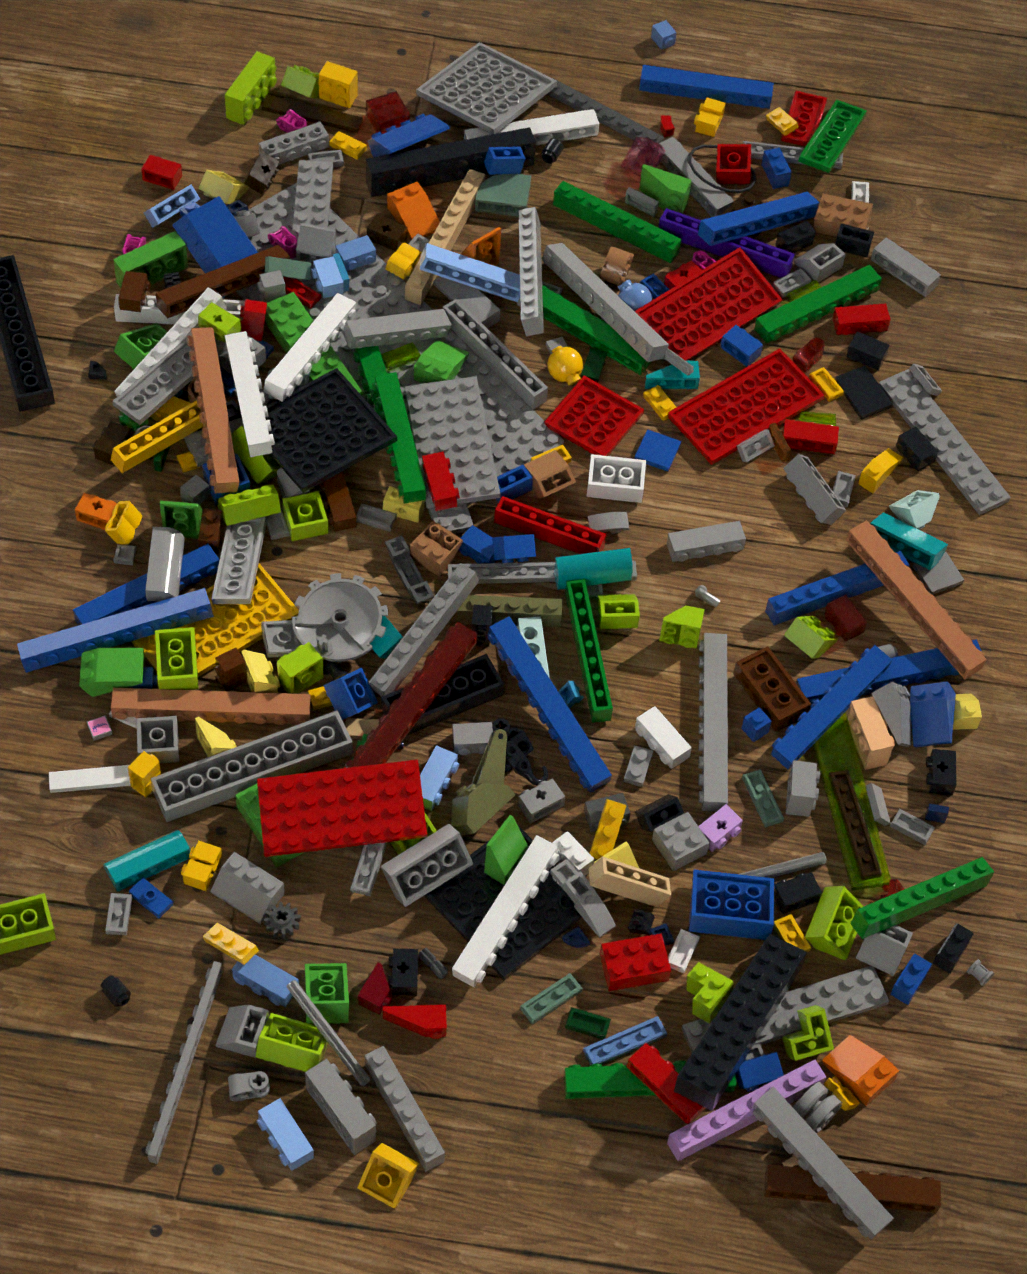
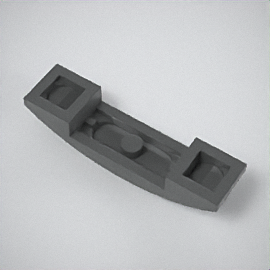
M401 535L386 541L385 545L394 568L414 602L420 604L433 599L434 594L427 581L423 580L403 536Z

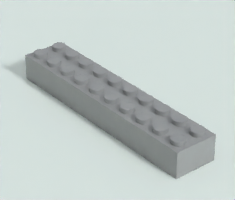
M334 711L151 778L152 790L166 822L232 799L235 797V794L257 784V779L299 774L353 754V742L338 711Z

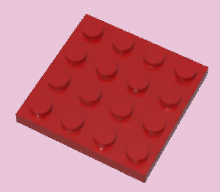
M583 376L544 421V424L548 429L593 455L609 456L644 414V409L592 379Z

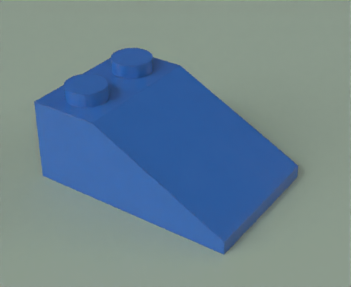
M948 681L911 686V724L913 746L915 748L952 743L956 693Z

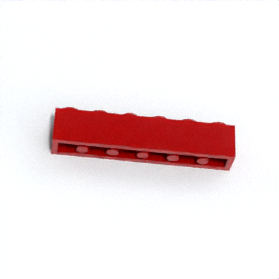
M504 496L501 497L495 509L494 523L526 535L534 534V537L578 554L601 552L604 549L606 534Z

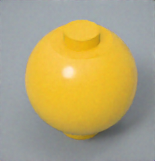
M558 346L552 350V354L548 358V371L555 380L567 382L568 386L574 385L581 380L579 375L583 369L582 357L571 347L562 348Z

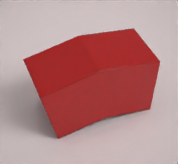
M661 115V133L664 137L673 136L675 127L672 124L671 115Z

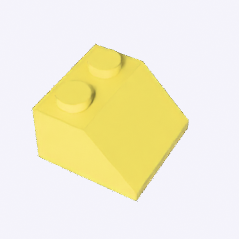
M206 170L198 189L202 190L203 194L209 198L220 196L227 206V204L239 200L249 187L224 172Z
M248 650L241 651L242 657L246 662L245 672L251 692L278 693L280 683L277 676L274 677L272 674L274 670L271 661H267L264 654Z

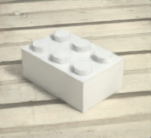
M591 454L587 497L642 503L646 460Z

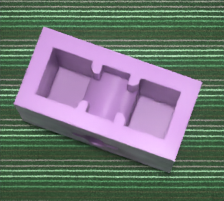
M726 804L698 827L709 841L708 849L713 852L717 848H723L729 838H735L741 832L743 820Z

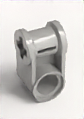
M262 1071L233 1074L228 1077L229 1096L232 1101L264 1097L270 1091L268 1076Z

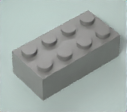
M447 824L386 862L381 868L394 896L406 907L472 866L473 862L460 833L450 824Z
M325 1059L305 1072L306 1090L351 1152L356 1155L376 1141L377 1122L371 1113L367 1114L363 1109L365 1106L358 1096L355 1098L352 1094V1088L348 1081L341 1079L337 1066L334 1063L330 1064Z

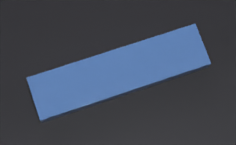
M657 1016L583 1048V1052L590 1065H602L641 1048L645 1043L649 1045L667 1037V1032Z

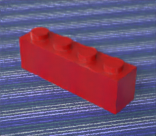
M645 1043L628 1059L626 1067L687 1125L692 1123L706 1109L674 1092L679 1073L670 1061H665L660 1056L659 1051L654 1046H649Z

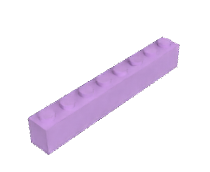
M813 1060L674 1131L669 1135L667 1144L677 1161H680L757 1121L758 1119L754 1116L752 1107L772 1087L790 1104L800 1099L817 1082L824 1085L826 1075L817 1061Z

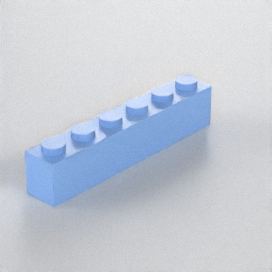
M428 243L420 255V270L518 302L520 299V275Z

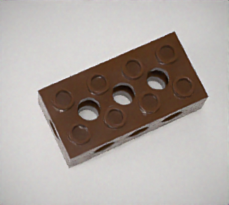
M768 646L736 662L733 675L758 708L760 707L772 721L771 726L775 732L797 722L803 712H809L811 703Z

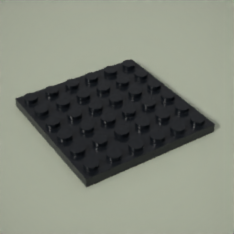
M338 368L296 389L283 402L276 400L267 405L269 417H265V419L270 420L272 431L268 432L273 434L275 445H271L273 453L270 454L302 493L398 441L397 435Z
M518 825L529 848L533 840ZM489 841L470 855L473 862L472 866L424 895L467 942L470 941L505 886L484 873L486 846ZM557 864L549 868L547 879L544 882H540L538 893L534 899L530 898L525 914H520L518 917V924L515 930L508 933L505 946L502 949L499 948L496 952L497 957L491 967L503 980L508 978L582 918L574 907L575 903L563 888L557 884V881H554L550 874L551 869L557 866Z

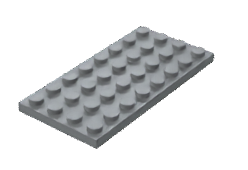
M477 376L405 386L415 447L426 487V508H434L422 466V456L443 451L445 458L450 460L451 469L449 471L455 477L454 488L459 490L460 499H457V504L500 498Z

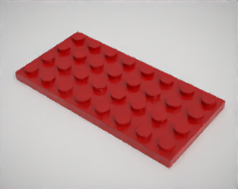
M739 247L634 312L669 344L668 349L685 361H688L721 341L722 336L735 325L742 328L782 302V298Z
M779 348L674 408L667 415L704 458L713 465L737 451L738 444L764 429L773 430L783 424L785 419L790 420L824 400L825 395Z
M418 759L257 779L265 857L427 837Z

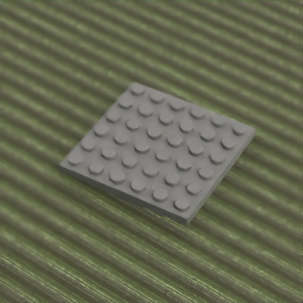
M479 42L417 88L416 95L491 134H496L557 86V81Z

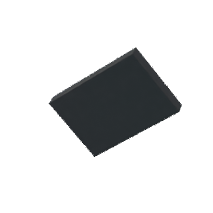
M866 365L835 377L834 380L844 390V396L860 419L892 408V402Z

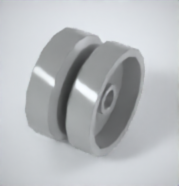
M820 1082L814 1084L793 1107L816 1134L831 1121L842 1105V1102L835 1095H830L826 1098L828 1089Z

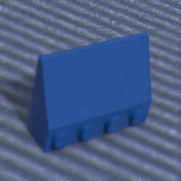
M421 114L415 117L416 121L410 122L409 119L400 123L401 127L396 128L394 125L386 129L387 133L381 135V132H377L371 135L372 139L367 140L373 157L391 154L446 131L450 127L431 114L428 116Z
M220 196L187 213L172 225L204 273L258 253Z
M693 869L689 932L766 940L769 934H772L774 925V878Z

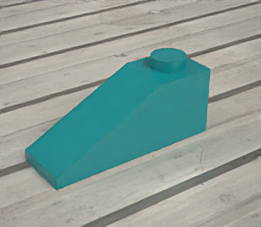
M686 361L694 367V372L690 375H686L674 365L646 375L645 389H651L657 385L661 389H698L700 380L698 361Z

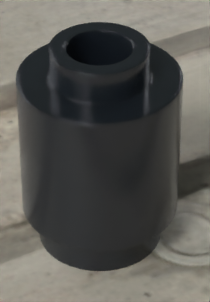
M550 139L542 151V160L548 164L555 162L564 149L562 142L558 139Z
M111 975L102 981L100 985L102 992L115 1007L124 1006L129 1002L131 992L118 977Z

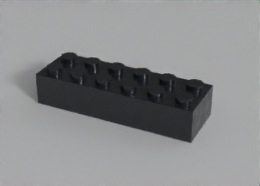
M484 654L382 696L381 709L395 731L397 738L400 739V737H405L503 696L504 682L488 655Z

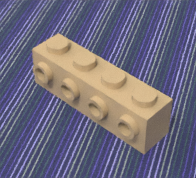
M602 856L588 869L590 886L654 907H658L671 896L669 878Z

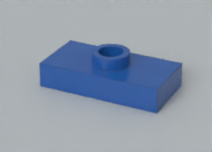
M143 877L129 890L132 898L158 919L173 906L171 899Z

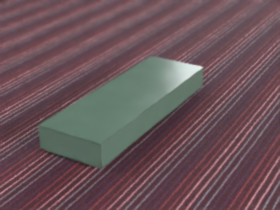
M270 256L265 257V273L281 270L284 278L311 280L310 262Z
M761 769L743 774V782L764 827L782 823L784 817Z
M569 973L522 1004L520 1010L531 1024H534L581 993L583 988L572 974Z

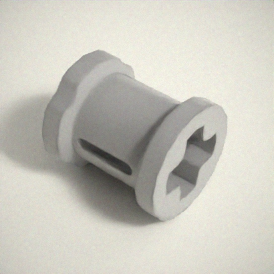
M979 959L967 970V973L969 975L972 974L982 987L994 975V972L987 970Z

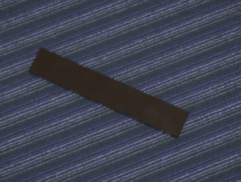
M266 95L262 104L263 111L285 115L291 109L306 121L313 123L321 122L322 125L354 133L359 132L363 122V117L271 95Z
M849 770L831 772L828 777L861 880L879 878L882 876V872Z

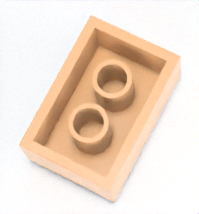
M874 697L851 701L845 722L864 769L868 770L887 765L895 743L893 737L888 733L887 722L882 718L881 711Z

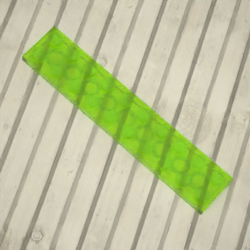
M845 712L813 744L851 891L890 886L892 883ZM849 770L882 872V876L879 878L861 880L828 777L831 772Z

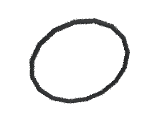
M704 144L694 147L688 155V164L693 173L704 183L715 189L728 193H742L750 190L756 183V174L752 167V183L749 187L741 190L719 187L704 179L692 164V154L702 148H717V145Z

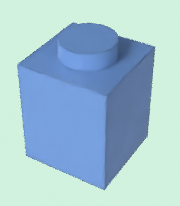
M665 20L652 25L651 38L662 50L675 44L677 32Z

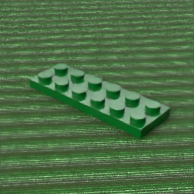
M836 99L799 156L798 162L830 173L865 118L867 110Z

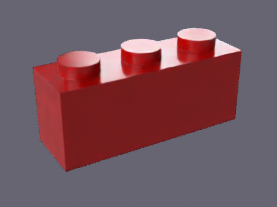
M886 303L835 307L832 317L836 335L888 331L891 320Z
M785 419L781 447L835 455L838 445L839 426Z
M444 451L422 456V466L435 511L457 507V499H460L458 488H454L453 485L455 484V477L449 471L451 469L449 458H445Z

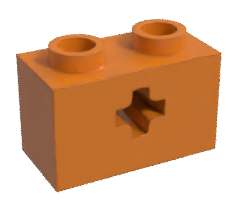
M84 492L75 508L76 520L105 530L117 503Z

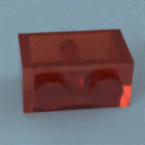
M847 595L827 604L824 613L825 618L828 622H831L838 636L842 637L845 642L864 633L867 622Z

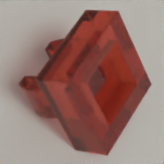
M890 879L889 885L882 886L884 892L888 893L880 897L881 899L904 890V887L898 879Z

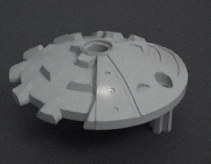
M341 573L330 575L331 580L321 584L318 580L313 581L308 585L311 591L305 598L299 595L295 602V606L300 608L298 616L292 617V625L299 643L304 645L310 642L322 658L328 661H348L369 653L373 648L370 643L376 636L382 638L386 631V627L381 626L382 616H388L387 605L381 606L377 598L382 595L380 590L376 586L369 589L362 584L365 578L354 575L353 580L341 579ZM341 618H342V619H345V620L342 621V622H338V621H337L338 619H341Z

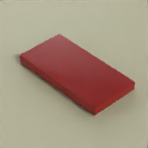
M795 90L788 115L798 123L799 128L786 136L782 134L781 141L806 147L821 123L827 98Z

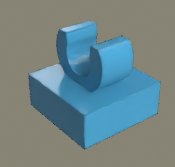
M568 681L558 691L568 708H571L575 703H579L584 698L580 696V688L576 686L574 681Z

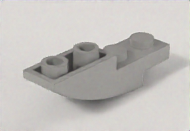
M567 859L551 869L550 874L575 903V909L599 938L616 927L603 901L595 889L590 886L589 881L581 871L577 872Z

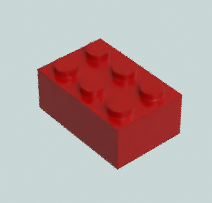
M662 933L601 944L599 955L608 991L669 981L671 968Z

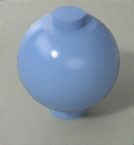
M629 279L618 286L620 290L618 296L633 311L652 301L649 289L643 284L631 283Z

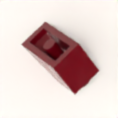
M377 962L358 994V1005L380 1015L383 1011V1006H389L392 999L390 998V988L382 964Z

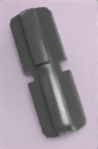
M427 948L419 952V958L428 967H431L430 970L439 979L447 976L448 970L439 960L436 961V957Z

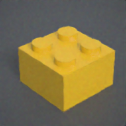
M327 61L319 73V98L350 108L358 96V71Z

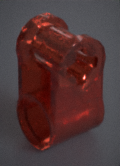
M820 338L811 339L794 354L792 361L798 362L804 367L805 371H809L823 357L824 341Z

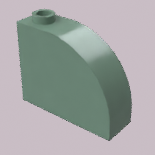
M497 174L488 178L477 191L475 211L519 217V210H523L528 206L531 175Z

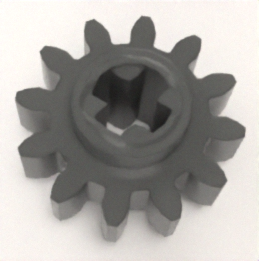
M279 902V907L277 908L272 904L271 911H265L264 925L267 926V932L274 931L275 938L279 933L282 934L283 939H285L286 933L293 936V928L298 930V922L301 921L300 915H297L298 909L293 908L291 910V903L284 907L283 903Z

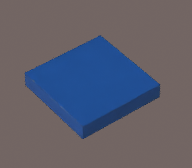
M647 429L634 459L646 460L647 465L669 472L680 448L681 441Z

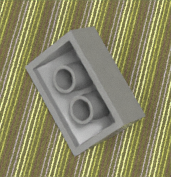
M233 852L221 867L211 889L212 894L259 924L266 918L265 911H271V905H276L285 894L282 881L236 852Z

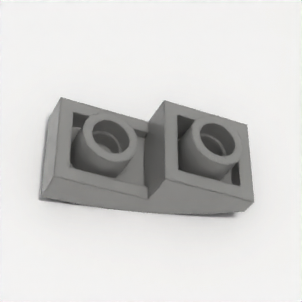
M608 512L588 516L589 528L603 533L610 531L612 534L630 530L627 512Z

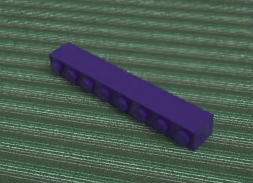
M667 208L660 218L658 228L680 238L681 242L721 257L740 247L758 270L780 278L789 275L792 269L794 253L746 236L710 246L698 235L701 220Z

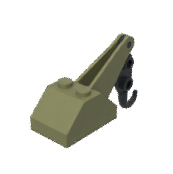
M502 729L491 733L472 783L469 786L464 785L456 792L457 796L452 799L451 826L461 836L474 834L515 796L508 785H504L505 760L516 774L526 778L532 785L537 786L540 782L547 781L548 770L545 766L542 767L543 777L541 779H537L533 775L529 760L514 742L507 741V734Z

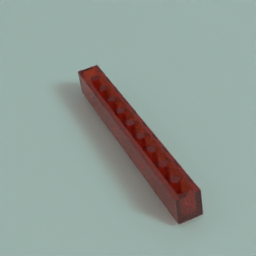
M459 622L454 627L451 626L448 629L446 638L438 642L433 655H429L426 658L423 668L415 672L412 678L413 681L410 685H406L403 688L401 697L393 701L388 714H384L381 717L378 727L375 730H371L367 736L366 743L358 747L355 753L356 756L353 760H349L344 768L384 764L388 761L477 643L476 632Z

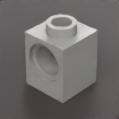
M195 475L180 487V498L184 503L200 505L210 497L209 485L199 476Z

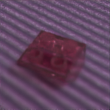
M636 137L620 167L641 177L643 164L657 168L666 151L659 143L648 138Z

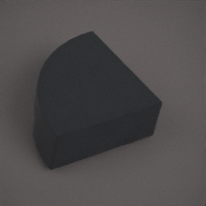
M90 361L88 377L89 379L107 380L106 370L98 362Z

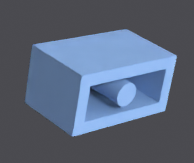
M334 256L314 260L311 274L313 279L317 280L316 288L318 292H321L323 298L335 296L337 293L344 294L343 280Z

